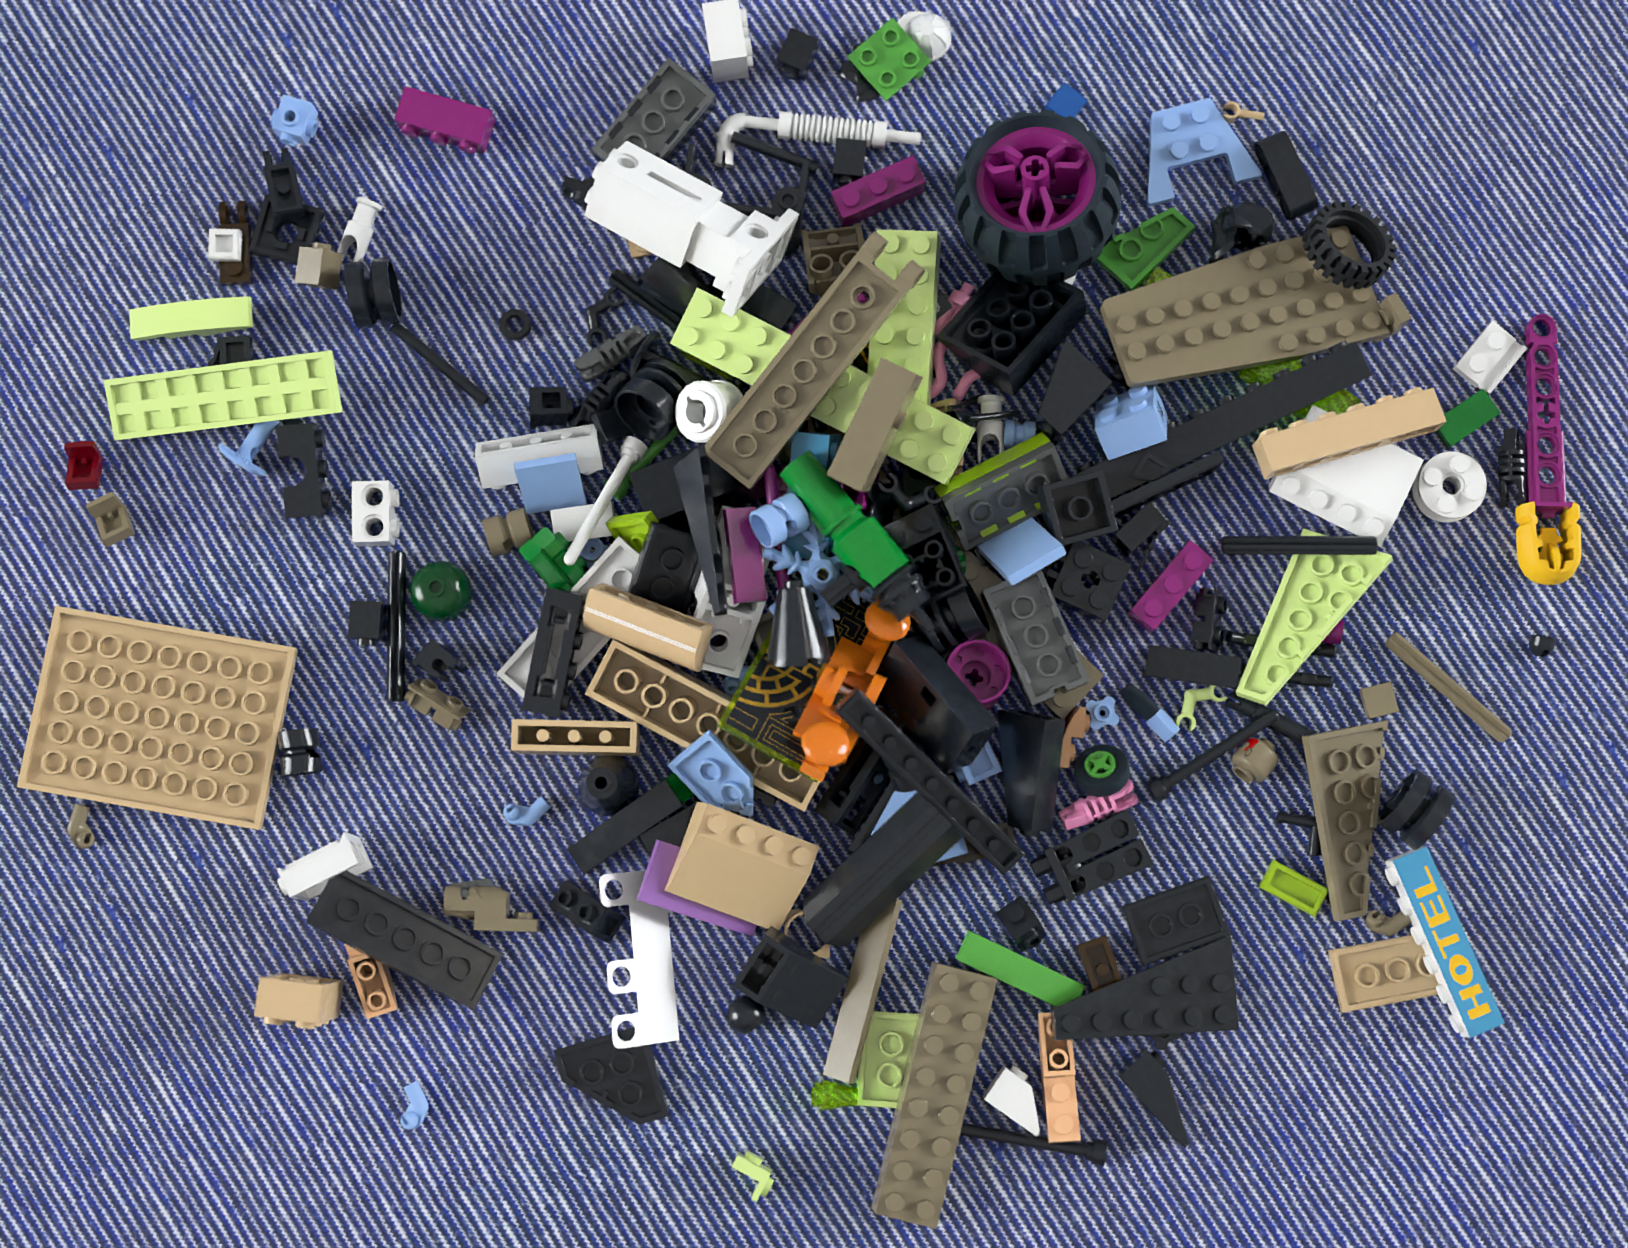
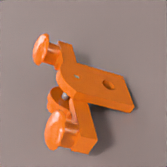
M881 600L870 604L865 612V624L869 631L862 645L841 637L831 656V661L828 662L822 672L813 694L792 733L802 739V747L806 754L799 771L820 782L823 781L830 766L846 763L859 737V734L833 709L835 707L833 702L838 692L847 696L857 686L875 704L887 680L886 677L876 673L891 641L903 638L910 629V616L898 623L891 613L881 611L877 606Z

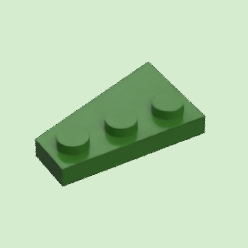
M1172 207L1142 222L1139 227L1126 234L1121 233L1113 237L1112 241L1103 247L1101 255L1095 261L1129 291L1137 289L1195 231V225Z

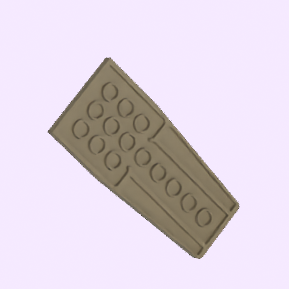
M1347 226L1327 229L1331 242L1343 255L1354 261L1362 262ZM1303 236L1263 245L1105 299L1100 307L1102 318L1126 384L1131 388L1304 359L1315 354L1320 355L1330 352L1328 348L1346 340L1348 345L1354 342L1362 344L1385 338L1390 332L1378 314V311L1381 309L1372 286L1366 289L1364 287L1354 289L1352 285L1348 289L1343 287L1342 281L1338 285L1332 283V276H1329L1327 279L1323 277L1322 273L1324 270H1316L1313 267L1316 261H1309L1306 256L1308 251H1304L1303 245L1305 242L1302 241Z

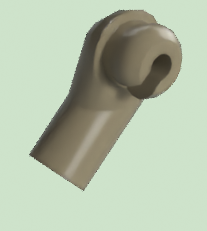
M75 803L67 832L78 848L87 849L94 844L95 840L94 834L86 823L90 807Z

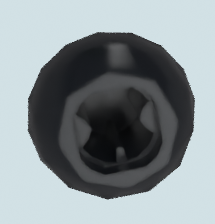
M747 995L735 998L727 1009L729 1026L735 1032L742 1035L756 1029L766 1018L764 1006Z

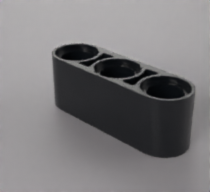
M1283 130L1255 142V154L1285 218L1290 221L1317 210L1319 204L1316 193L1288 134Z

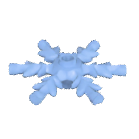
M807 513L809 530L803 531L802 534L810 542V544L804 545L805 548L812 552L809 560L802 561L798 551L793 556L785 544L781 545V552L774 548L768 549L764 547L761 555L766 559L777 562L772 567L773 570L789 568L787 575L796 571L801 573L803 586H810L811 592L816 593L818 596L815 605L819 607L817 612L822 622L825 637L835 636L832 619L840 620V616L833 607L831 608L820 595V592L841 576L839 570L843 563L837 556L827 557L824 554L823 550L829 545V542H823L825 537L811 521L810 513ZM821 568L827 571V578L823 581L817 577V572ZM865 588L861 593L854 589L849 593V596L856 605L860 604V597L871 603L875 602L870 599L873 592L872 589ZM776 602L768 607L773 616Z

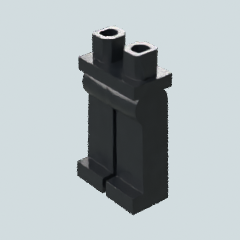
M1128 809L1114 814L1054 847L1042 850L1043 854L1029 863L1036 878L1052 872L1056 883L1042 889L1048 904L1063 900L1070 902L1079 895L1154 865L1142 838L1129 842L1084 864L1085 860L1140 835Z

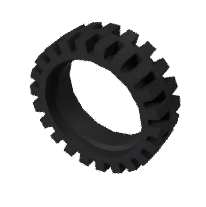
M1337 201L1321 208L1304 231L1305 234L1302 241L1305 243L1303 248L1304 251H1308L1306 255L1308 260L1316 261L1313 267L1316 270H1324L1322 273L1323 277L1326 279L1329 276L1333 277L1332 283L1338 285L1342 281L1344 288L1349 289L1353 285L1354 289H1361L1362 287L1366 289L1374 285L1391 266L1396 256L1394 253L1396 246L1391 244L1394 241L1393 236L1386 234L1389 229L1386 225H1379L1381 220L1377 216L1372 219L1369 210L1365 209L1364 212H1361V206L1354 204L1351 207L1350 202L1340 204ZM1347 226L1350 233L1364 244L1370 254L1372 263L1357 262L1343 255L1328 237L1327 228Z

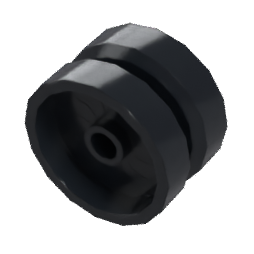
M387 256L373 259L370 264V272L363 261L346 263L344 269L346 293L356 327L359 330L375 327L378 315L385 325L401 323L403 320L402 300L391 258Z
M1418 768L1408 774L1397 786L1383 806L1377 819V824L1389 833L1401 830L1400 840L1413 850L1419 849L1436 832L1448 815L1455 800V795L1442 785L1431 789L1432 779Z

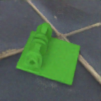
M893 17L847 56L885 101L890 99L913 78L916 80L921 78L925 73L923 69L932 62Z

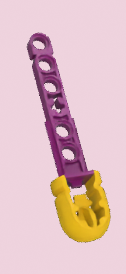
M1546 314L1536 315L1525 326V346L1530 347L1525 356L1528 431H1525L1528 503L1517 506L1515 515L1516 522L1520 525L1516 529L1517 559L1520 569L1527 578L1535 583L1555 585L1564 583L1573 576L1580 564L1582 552L1581 527L1576 523L1580 518V505L1574 502H1566L1564 432L1561 431L1558 352L1555 348L1557 344V326L1554 319ZM1535 322H1541L1547 326V336L1542 337L1534 332L1533 325ZM1536 351H1543L1548 355V365L1542 366L1535 361L1534 355ZM1538 380H1543L1549 384L1550 393L1548 395L1538 393L1535 387ZM1550 401L1544 406L1545 416H1550V419L1544 423L1543 418H1538V414L1543 411V402ZM1539 439L1550 441L1552 444L1551 454L1540 452L1538 449ZM1545 468L1552 472L1554 479L1551 484L1543 483L1540 480V469ZM1535 514L1540 515L1542 519H1553L1555 515H1559L1558 531L1560 536L1557 534L1556 528H1541L1540 535L1537 537L1536 524L1538 519Z

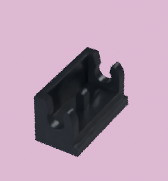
M434 639L412 661L416 667L425 670L431 676L439 678L443 682H450L449 677L445 676L442 672L447 669L446 665L461 673L467 668L452 652Z

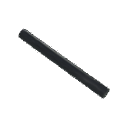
M400 323L392 325L390 331L471 398L481 406L488 402L490 397L409 330Z

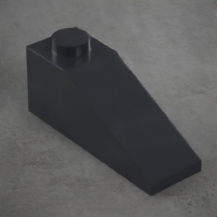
M1142 1049L1116 1075L1171 1136L1185 1148L1189 1142L1169 1074L1163 1069L1167 1063L1155 1050L1149 1053L1147 1050Z

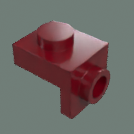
M93 441L65 443L64 450L69 458L65 479L68 490L99 489L103 457L96 443Z

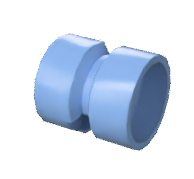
M787 493L775 499L771 505H764L752 511L749 515L751 529L755 537L768 549L786 541L787 536L793 537L809 527L807 511L800 499L792 493Z

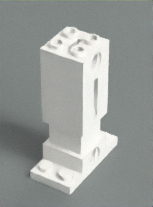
M626 141L618 149L614 148L604 162L600 161L596 165L592 174V178L595 179L594 185L589 189L585 197V203L588 205L584 215L679 268L687 261L715 276L713 286L723 291L722 298L725 299L721 312L730 317H733L782 261L799 217V213L790 208L781 217L776 216L774 220L757 210L750 216H747L721 202L723 192L629 141Z

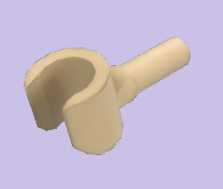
M1229 101L1224 105L1223 109L1232 110L1234 115H1222L1227 123L1231 124L1237 118L1264 120L1265 113L1240 109L1238 103Z

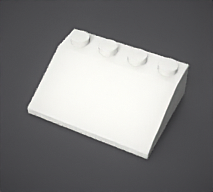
M1312 405L1304 419L1307 420V423L1318 420L1317 417L1327 413V411ZM1389 444L1273 477L1268 487L1269 492L1355 535L1377 537L1378 546L1381 547L1402 508L1424 460L1394 444Z

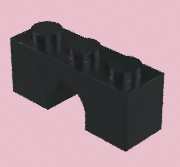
M316 423L276 426L279 457H297L305 467V476L298 485L282 487L285 518L293 519L329 515L328 508H332V497L330 490H326L325 478L329 477L327 460H323L322 448L326 446L324 430L320 429L319 424Z

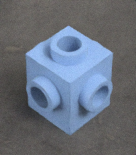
M283 94L279 108L273 111L271 117L272 129L278 135L279 140L287 145L297 146V143L308 146L310 137L313 138L317 132L318 121L316 119L318 111L311 102Z

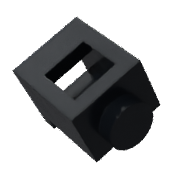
M529 387L530 429H536V426L567 425V417L573 416V400L567 399L566 387Z

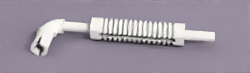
M780 111L779 119L746 116V112L735 113L728 117L720 126L719 132H716L717 146L714 165L723 168V158L725 155V168L733 167L735 144L730 143L734 131H744V128L778 131V139L790 140L792 137L793 140H796L798 137L799 141L804 138L805 141L810 139V142H813L815 139L816 142L821 140L822 143L827 141L828 144L831 141L833 144H836V138L866 141L867 147L872 145L873 148L885 149L886 142L920 145L921 133L887 130L888 122L875 121L873 123L872 120H869L867 123L866 120L861 122L858 119L856 122L853 118L850 122L849 118L844 120L841 117L839 120L838 117H835L833 120L832 116L827 119V116L822 118L821 115H818L816 118L815 115L810 117L809 114L805 117L803 113L799 117L798 113L793 115L792 112Z

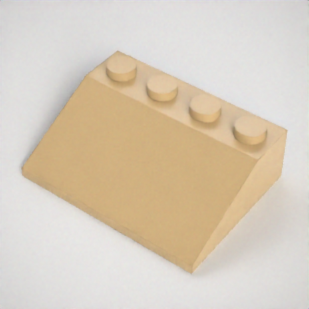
M697 802L664 891L763 928L769 929L770 926H773L780 930L810 876L820 846L709 803Z

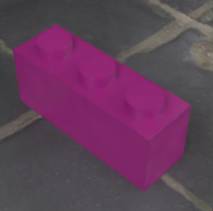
M407 86L404 87L394 118L401 132L407 136L418 138L419 135L429 137L431 142L446 146L447 143L454 144L460 150L470 154H475L476 151L486 152L495 123L493 113L489 109Z
M914 155L831 191L830 202L841 226L848 227L923 194L926 181Z
M1190 540L1132 606L1127 615L1150 634L1165 619L1214 559Z

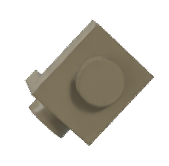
M114 492L105 494L86 504L87 511L96 521L101 540L107 547L135 534L127 507Z

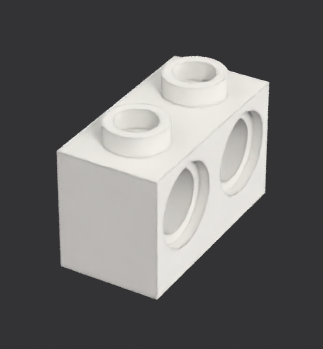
M389 480L352 481V542L358 547L395 546V537H399L400 533L399 520L395 519V507H399V491L394 489V485ZM375 492H382L383 500L381 503L375 506L371 505V495ZM379 521L382 522V532L377 536H371L370 527L372 524Z

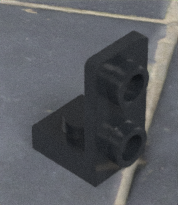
M564 880L550 902V907L590 935L609 944L626 918L618 911L604 906L568 880Z

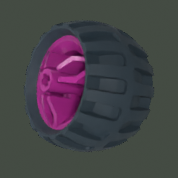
M1052 110L1032 113L1021 111L1014 113L1013 117L1002 122L1000 119L986 129L985 134L981 138L977 137L971 144L956 178L954 191L955 214L960 232L967 246L975 253L977 259L992 272L996 273L999 271L1005 279L1016 283L1024 281L1032 282L1034 285H1047V282L1058 279L1064 281L1075 276L1077 271L1083 266L1085 268L1089 267L1101 255L1103 247L1111 240L1117 226L1121 208L1119 174L1106 145L1092 130L1088 132L1081 121L1071 116L1057 115ZM1073 193L1076 195L1075 199L1052 198ZM1001 198L1022 199L999 204Z

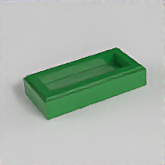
M1481 389L1444 414L1446 423L1436 432L1445 445L1450 448L1499 415L1500 411L1485 390Z

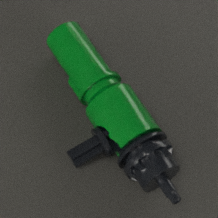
M811 450L796 458L780 473V477L810 512L811 521L820 530L825 538L830 537L832 539V551L844 565L840 568L844 574L820 592V595L832 608L854 589L861 593L869 586L873 591L870 599L872 601L878 598L881 600L877 605L881 611L891 613L898 623L911 615L921 628H924L927 633H931L935 626L931 622L930 617L921 608L931 596L923 586L921 574L919 572L914 575L912 574L916 566L908 564L910 560L875 517L864 516L861 512L863 507L860 504L855 505L836 480L827 476L828 470Z

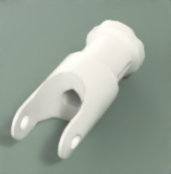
M363 197L356 198L358 203L352 220H348L337 253L343 254L342 261L349 246L354 242H357V251L353 262L363 261L374 232L372 229L377 212L382 210V205Z
M999 395L979 396L978 404L981 405V414L1002 412L1005 398ZM1002 418L984 420L977 423V461L979 464L981 463L982 446L986 441H997L1000 444L999 454L1004 452L1005 423L1002 421Z

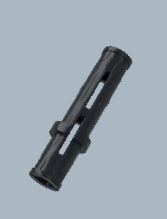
M1235 689L1230 692L1229 696L1240 703L1227 698L1224 707L1248 717L1249 722L1272 710L1263 704L1237 696ZM1280 713L1279 719L1267 727L1302 746V734L1306 736L1317 733L1315 730H1311Z

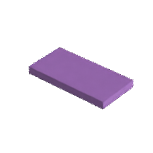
M656 840L637 900L754 937L757 925L664 891L681 847Z

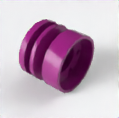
M971 640L960 644L951 652L946 661L948 666L987 711L1000 699L1011 678L1010 664L1005 653L997 645L985 640ZM968 677L973 678V683L976 684L974 687L970 686Z

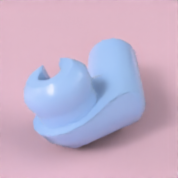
M540 796L530 807L519 806L513 803L508 804L503 810V815L507 822L512 825L531 826L551 806Z
M418 1080L403 1087L410 1104L405 1114L401 1116L400 1122L403 1128L408 1130L415 1129L423 1123L429 1108L428 1101Z

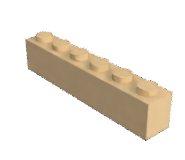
M1416 387L1404 392V396L1398 398L1388 395L1377 399L1373 405L1365 407L1364 403H1359L1347 408V412L1336 415L1335 411L1320 415L1316 421L1307 423V420L1303 419L1291 423L1288 429L1278 431L1275 427L1259 434L1260 437L1252 447L1264 480L1437 431L1446 423V419L1434 387L1426 390Z

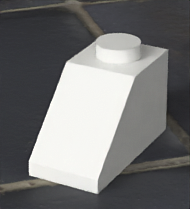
M1014 1065L1010 1070L1002 1066L982 1097L1037 1137L1040 1128L1032 1086L1026 1082L1029 1076Z

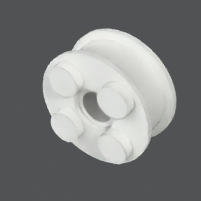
M1453 451L1443 452L1432 457L1419 469L1412 484L1413 498L1419 510L1428 518L1443 523L1459 521L1474 512L1483 502L1487 490L1486 477L1481 466L1470 456ZM1443 481H1450L1454 484L1455 494H1449L1443 489Z

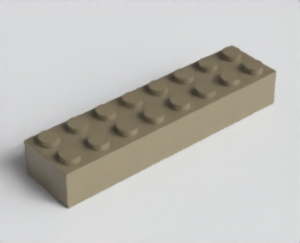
M932 961L871 1205L875 1214L937 1229L998 981L997 978Z

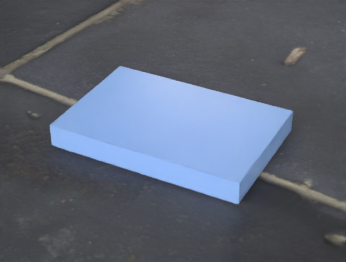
M1032 517L976 546L979 553L1011 585L1017 584L1066 554L1063 545Z

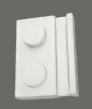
M1492 321L1452 369L1475 388L1484 389L1487 395H1489L1526 351L1527 347L1520 345L1516 341L1517 339Z

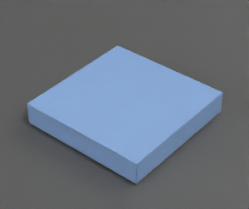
M576 453L514 463L516 477L527 514L587 505Z

